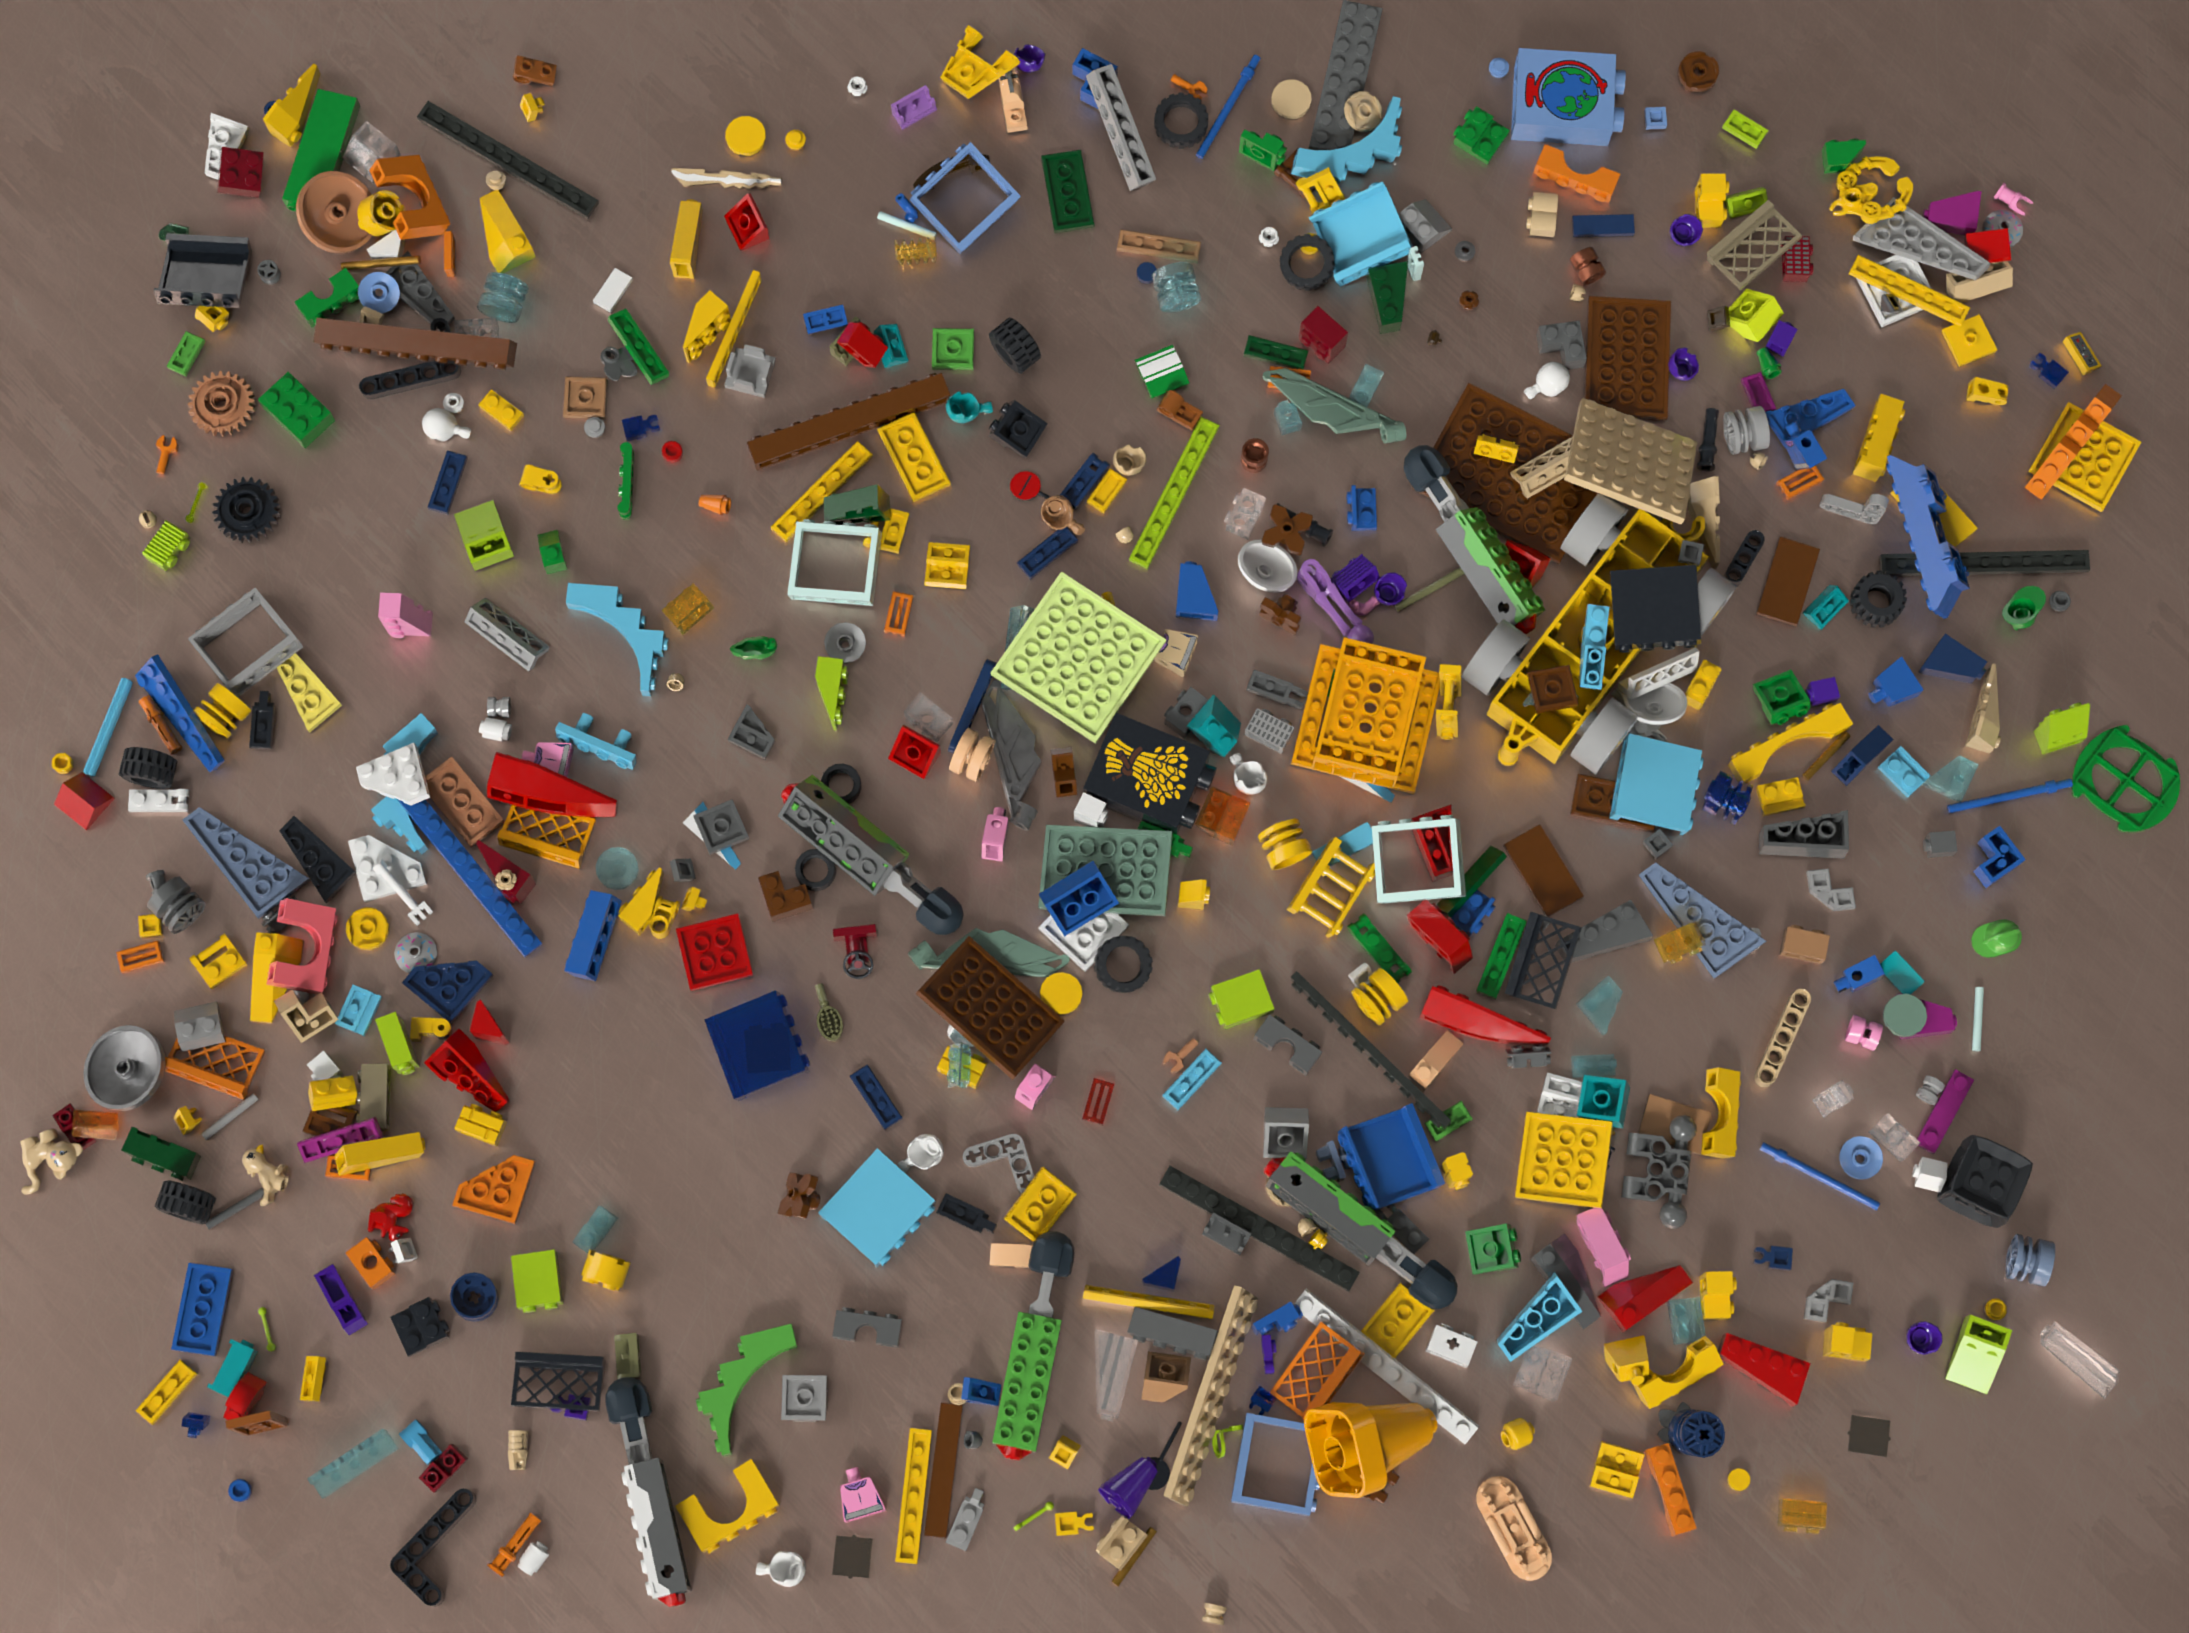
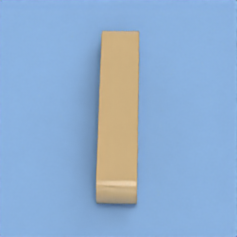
M1805 989L1794 991L1785 1005L1754 1076L1756 1084L1760 1087H1769L1778 1077L1811 1002V995ZM1795 996L1803 997L1804 1004H1798L1795 1001ZM1788 1014L1796 1018L1795 1024L1787 1021L1786 1016ZM1778 1034H1785L1788 1039L1787 1043L1779 1041ZM1770 1053H1776L1779 1056V1062H1773L1770 1059ZM1761 1072L1769 1073L1770 1081H1764L1761 1077Z

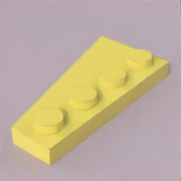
M296 653L277 667L309 733L342 706Z

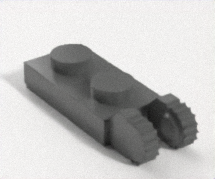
M1257 670L1253 671L1246 691L1284 705L1288 704L1297 709H1302L1304 704L1290 698V692L1300 697H1307L1308 695L1306 690L1294 686L1293 683Z
M1394 1204L1386 1207L1393 1213L1389 1218L1386 1217L1381 1209L1374 1211L1381 1221L1385 1219L1392 1224V1229L1396 1231L1393 1235L1412 1254H1415L1429 1240Z

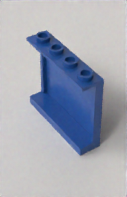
M1413 1103L1350 1127L1345 1126L1338 1131L1339 1144L1345 1149L1347 1154L1346 1161L1353 1169L1355 1174L1354 1181L1357 1187H1360L1363 1194V1203L1373 1211L1438 1189L1445 1184Z

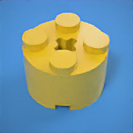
M382 190L360 201L357 210L358 225L362 230L373 236H384L396 230L393 221L401 211H406L404 204L401 205L398 200L399 197L391 191Z
M589 1249L581 1273L583 1276L582 1280L592 1284L602 1282V1287L619 1291L620 1288H623L631 1262L609 1254H599L595 1250Z

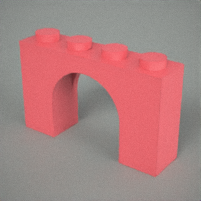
M289 898L280 901L277 922L304 928L312 936L315 949L312 959L304 966L279 961L270 963L266 985L311 994H318L325 990L327 986L326 969L329 968L331 962L329 950L334 943L332 932L333 927L337 923L336 908Z

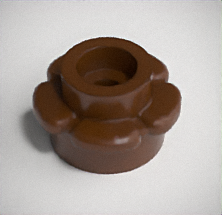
M1469 290L1462 292L1459 298L1460 305L1466 310L1474 309L1479 304L1478 294Z

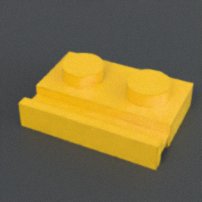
M1798 777L1762 784L1756 787L1763 810V817L1802 809L1806 806Z

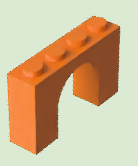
M420 155L377 159L369 170L376 186L398 185L406 187L416 194L421 203V209L401 211L393 221L400 240L443 235L451 223Z

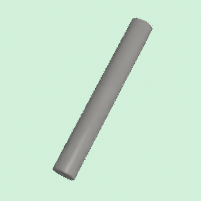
M252 1093L201 1133L205 1140H208L259 1099Z

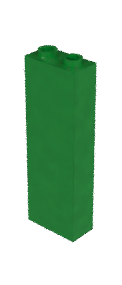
M317 89L282 197L285 206L289 210L296 212L299 192L311 178L323 172H340L360 109V104L356 97Z

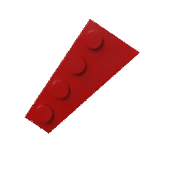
M1729 1333L1722 1336L1718 1353L1724 1362L1739 1372L1744 1373L1757 1384L1759 1383L1768 1389L1769 1392L1786 1401L1790 1406L1798 1405L1811 1363Z

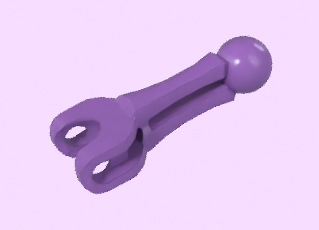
M1315 559L1304 561L1297 573V581L1305 592L1314 598V601L1331 617L1344 637L1373 644L1374 635L1372 630L1362 625V620L1346 604L1324 568ZM1327 596L1342 610L1353 625L1352 628L1339 616L1326 598Z

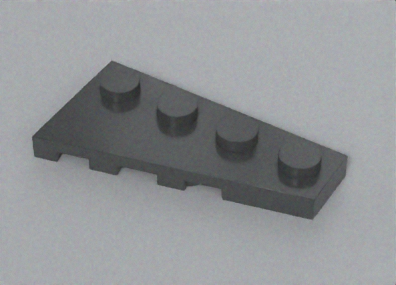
M407 251L402 257L411 256V254ZM418 264L392 266L386 272L396 280L400 289L399 298L429 324L436 318H443L448 324L455 319ZM439 325L436 327V329L440 332H443L446 329V326Z

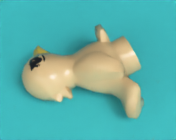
M263 1144L244 1153L242 1162L248 1175L251 1174L253 1178L255 1173H258L260 1183L264 1189L260 1205L266 1206L273 1203L274 1194L278 1191L283 1192L288 1185L289 1176L285 1175L288 1166L281 1164L277 1167L268 1163L264 1156Z

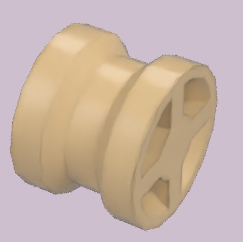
M1205 1603L1206 1614L1203 1616L1202 1621L1224 1625L1223 1614L1226 1612L1227 1607Z

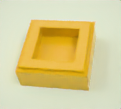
M154 914L138 916L139 936L141 938L163 936L161 918L158 919Z

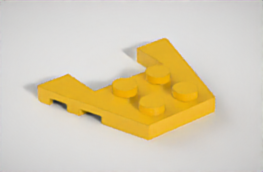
M968 25L965 29L966 35L964 39L960 40L957 44L958 50L955 56H951L940 77L945 84L967 99L1021 63L1016 56L1007 50L993 65L972 53L971 50L983 36Z

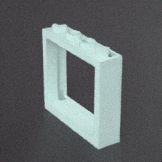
M804 519L803 522H796L787 595L791 600L873 606L882 537L880 529L872 524H865L864 527L848 522L844 523V525H836L832 521H823L822 524L815 523V521ZM804 531L871 536L865 592L797 587Z
M1443 815L1441 820H1433L1432 817H1422L1420 822H1412L1411 819H1401L1399 824H1391V821H1380L1378 826H1372L1377 903L1385 904L1466 896L1459 819L1453 818V815ZM1450 826L1454 887L1386 893L1381 833Z

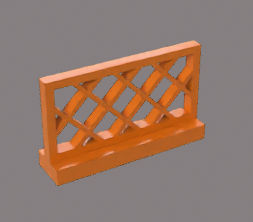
M224 1036V1043H219V1045L209 1049L203 1047L204 1051L191 1055L190 1050H188L189 1057L180 1060L174 1058L176 1052L181 1050L177 1038L168 1057H165V1072L245 1100L248 1094L247 1090L265 1054V1050ZM231 1044L235 1045L238 1052L226 1057L223 1047ZM221 1049L224 1058L211 1062L208 1053ZM248 1052L258 1054L255 1061L245 1063L244 1054ZM206 1055L209 1064L202 1067L196 1066L194 1059ZM240 1056L244 1065L231 1070L228 1061ZM226 1062L229 1071L223 1074L216 1073L214 1066ZM246 1069L248 1076L245 1082L237 1081L234 1074Z
M1320 1322L1270 1393L1304 1419L1308 1410L1331 1402L1365 1353L1326 1324ZM1322 1328L1329 1333V1343H1318L1317 1335ZM1333 1336L1339 1341L1334 1342ZM1343 1343L1350 1348L1344 1356L1336 1357L1335 1344ZM1331 1345L1333 1358L1321 1360L1319 1347ZM1316 1348L1317 1360L1306 1362L1305 1352L1307 1349ZM1333 1361L1334 1371L1332 1374L1323 1375L1321 1362ZM1318 1363L1320 1376L1308 1377L1306 1365ZM1303 1365L1305 1378L1293 1380L1292 1370L1295 1366ZM1320 1379L1321 1389L1319 1392L1310 1393L1309 1380ZM1305 1381L1307 1394L1295 1395L1294 1382ZM1290 1383L1292 1396L1283 1397L1277 1392L1282 1384ZM1307 1396L1309 1406L1302 1412L1297 1408L1296 1398ZM1287 1399H1292L1293 1404L1289 1402Z

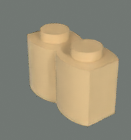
M1534 192L1533 198H1529L1528 210H1531V217L1527 216L1526 229H1530L1529 235L1554 237L1558 194Z

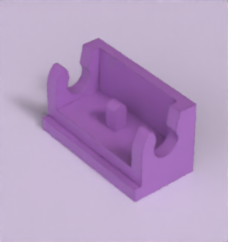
M926 85L891 104L892 115L902 130L937 110L934 97L931 98Z

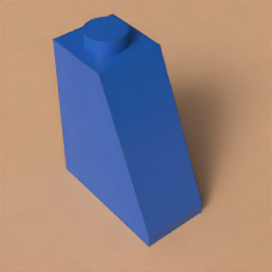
M1187 561L1185 564L1180 563L1176 617L1217 621L1218 609L1202 566L1192 561Z

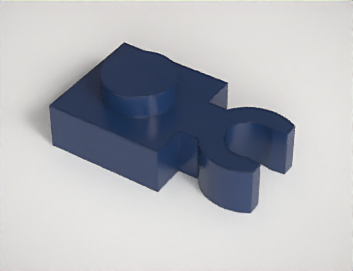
M1770 1246L1769 1252L1762 1247L1754 1249V1252L1762 1254L1761 1260H1753L1754 1264L1760 1265L1764 1262H1769V1269L1791 1270L1793 1248Z

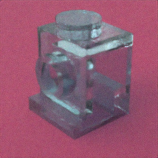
M1288 400L1278 403V407L1274 409V415L1281 436L1301 430L1302 421L1296 406L1293 403H1289ZM1291 413L1292 415L1287 417L1284 414Z

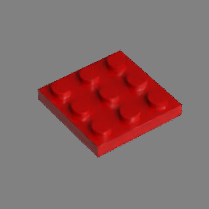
M738 913L676 928L690 991L753 976Z

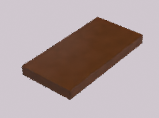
M1779 538L1756 615L1795 627L1798 625L1820 552L1819 548L1787 538Z
M1583 774L1577 775L1570 816L1654 832L1655 825L1620 818L1619 820L1610 819L1616 781Z
M1540 824L1503 845L1544 915L1550 917L1584 897Z

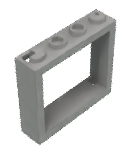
M256 588L245 593L241 599L229 605L225 611L213 617L208 624L196 630V633L188 638L228 690L236 697L242 695L303 648L297 637ZM261 604L287 637L229 681L204 650V647Z

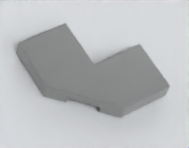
M1829 868L1808 870L1806 872L1809 893L1832 911L1853 910L1856 908L1853 887L1832 889Z
M1831 1279L1806 1297L1804 1319L1826 1323L1829 1301L1850 1305L1854 1282Z

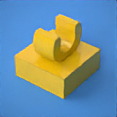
M531 93L524 94L520 103V107L528 122L536 120L537 114L543 111L542 106L545 105L542 97L534 99Z
M695 887L688 888L681 909L691 911L694 910V907L705 908L707 899L698 897L700 889Z
M187 1106L179 1108L173 1117L183 1136L191 1133L193 1128L202 1120L201 1117L197 1119L192 1117V1114L197 1110L195 1107L189 1110Z

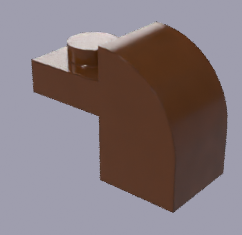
M1072 747L1051 749L1056 797L1078 795Z

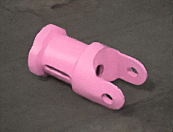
M2006 183L2002 184L1994 196V199H2000L2008 204L2010 209L2024 216L2026 214L2017 208L2016 203L2023 199L2033 204L2031 199L2020 192L2016 193L2006 186Z

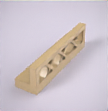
M1573 437L1510 472L1512 478L1520 484L1523 495L1527 499L1565 477ZM1525 472H1529L1528 474H1526V475H1524V476H1522V477L1520 476L1521 474H1523V473H1525Z

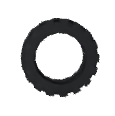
M1178 93V95L1171 94L1169 98H1164L1161 104H1158L1154 117V127L1157 136L1161 137L1163 143H1168L1173 148L1176 146L1179 149H1184L1187 146L1188 148L1193 147L1195 143L1198 144L1202 137L1205 136L1208 128L1206 106L1201 104L1199 98H1194L1189 93L1188 95H1184V93ZM1177 107L1188 108L1197 115L1198 125L1190 133L1176 134L1166 127L1164 123L1166 114L1171 109Z
M1298 235L1295 239L1289 240L1286 247L1282 249L1280 268L1284 278L1291 286L1293 285L1299 290L1311 291L1310 289H1319L1321 285H1325L1328 279L1332 277L1333 270L1335 269V258L1331 247L1324 239L1317 235ZM1311 246L1317 248L1323 254L1325 262L1323 269L1313 278L1305 279L1298 277L1291 269L1290 261L1292 255L1301 247Z
M1116 936L1105 941L1098 948V953L1094 958V970L1097 973L1098 980L1103 983L1104 987L1109 988L1113 992H1133L1141 988L1150 978L1153 960L1150 957L1149 949L1145 947L1142 941L1132 936ZM1121 946L1133 949L1140 959V970L1137 976L1127 982H1119L1113 979L1106 967L1107 957L1110 952Z

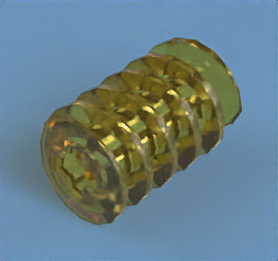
M927 237L925 243L919 238L917 244L911 238L909 245H907L905 239H902L901 245L898 244L897 240H894L896 260H898L901 266H903L905 259L908 265L912 264L913 259L916 264H919L921 258L927 264L929 257L933 263H936L937 248L935 238L933 243L929 237Z

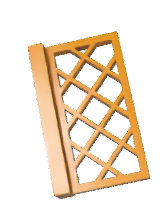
M511 805L503 828L497 836L499 845L580 869L582 857L596 819L548 813L549 817L538 821L535 812L538 811L529 809V811L518 815L516 811L517 806ZM532 814L536 823L525 827L521 819ZM565 816L568 818L569 823L559 827L555 819ZM552 820L556 829L545 833L541 825ZM519 821L522 827L521 830L517 832L508 830L510 824ZM580 822L589 823L588 829L581 833L578 832L575 826ZM572 826L576 835L565 840L561 831ZM539 827L542 835L537 838L530 837L527 831ZM559 833L562 841L557 844L550 843L548 837ZM579 839L582 845L580 850L576 851L570 849L568 843Z

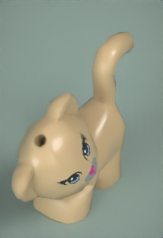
M56 1129L41 1132L40 1141L38 1137H29L20 1141L23 1164L27 1170L28 1177L32 1181V1185L22 1187V1193L26 1195L38 1191L41 1181L35 1169L45 1159L56 1178L63 1179L67 1171L74 1166L77 1157L83 1152L82 1146L78 1143H69L64 1140L55 1143L54 1141L58 1138Z

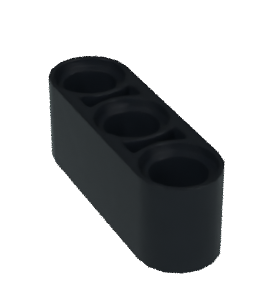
M1752 530L1746 535L1724 574V577L1737 587L1741 584L1764 544L1765 537L1763 533L1758 530ZM1749 539H1755L1758 545H1752ZM1739 556H1745L1748 562H1742ZM1729 573H1735L1738 579L1730 578Z

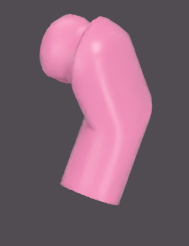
M1373 596L1366 603L1351 600L1348 606L1355 615L1366 616L1380 603Z

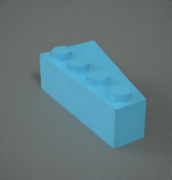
M1556 1272L1552 1274L1496 1339L1497 1344L1510 1362L1582 1312L1581 1307Z

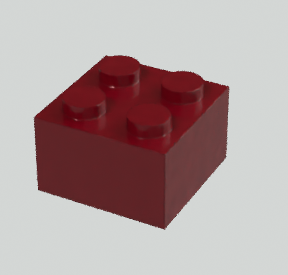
M222 147L219 158L217 193L258 198L261 192L264 152Z
M1319 306L1301 322L1300 342L1305 347L1312 348L1320 360H1325L1329 364L1346 347L1348 332Z

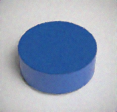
M237 1479L230 1484L228 1493L234 1501L244 1502L250 1498L252 1487L248 1481Z

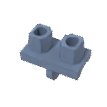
M1332 1140L1327 1142L1324 1147L1316 1150V1156L1319 1162L1330 1159L1332 1167L1322 1170L1324 1177L1328 1180L1332 1179L1340 1182L1346 1178L1341 1163L1343 1162L1345 1169L1351 1167L1346 1161L1347 1154L1344 1147L1338 1149L1339 1157Z

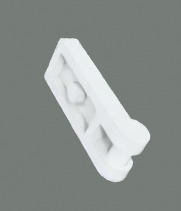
M129 790L128 811L188 812L186 801L187 797H189V790ZM173 798H178V803L173 804Z

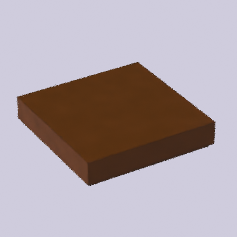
M1570 665L1527 672L1536 714L1578 706L1579 703Z

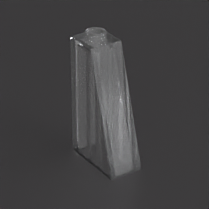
M2055 1321L2051 1326H2045L2040 1333L2042 1336L2041 1345L2105 1399L2117 1385L2120 1370Z
M1096 1329L1094 1337L1097 1414L1101 1415V1419L1113 1422V1419H1118L1138 1340Z

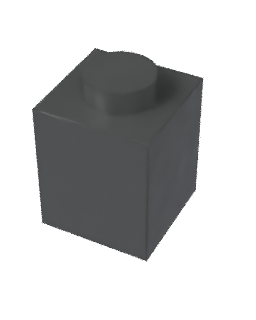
M1955 831L1930 832L1923 840L1924 852H1927L1928 858L1953 856L1958 851Z

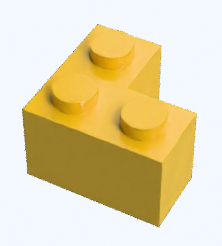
M1701 174L1695 187L1696 217L1702 222L1703 228H1721L1723 221L1727 219V209L1723 208L1726 193H1729V181H1726V174Z
M1732 1271L1705 1272L1699 1276L1701 1320L1730 1319L1731 1314H1734V1302L1730 1301V1295L1737 1288L1736 1277H1733Z
M1836 1322L1835 1325H1831L1824 1331L1822 1356L1868 1361L1871 1357L1872 1333L1866 1332L1865 1328L1849 1327L1848 1323Z

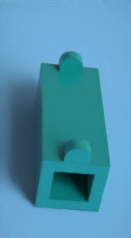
M230 1339L229 1343L232 1346L213 1384L208 1383L207 1388L229 1397L239 1380L249 1372L258 1351L253 1349L254 1344L243 1339L241 1343Z

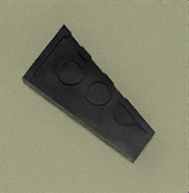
M295 816L279 830L325 903L356 874L346 862Z

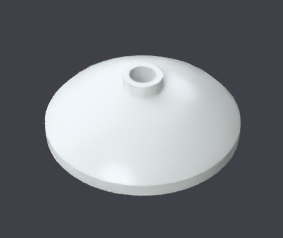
M1253 540L1246 543L1239 552L1238 565L1243 576L1258 589L1279 593L1288 590L1294 584L1297 578L1296 564L1291 555L1281 546L1277 545L1271 548L1262 545V540Z
M1668 683L1632 700L1624 695L1623 704L1639 716L1638 721L1651 725H1664L1674 722L1684 715L1687 709V697L1680 688L1672 683Z

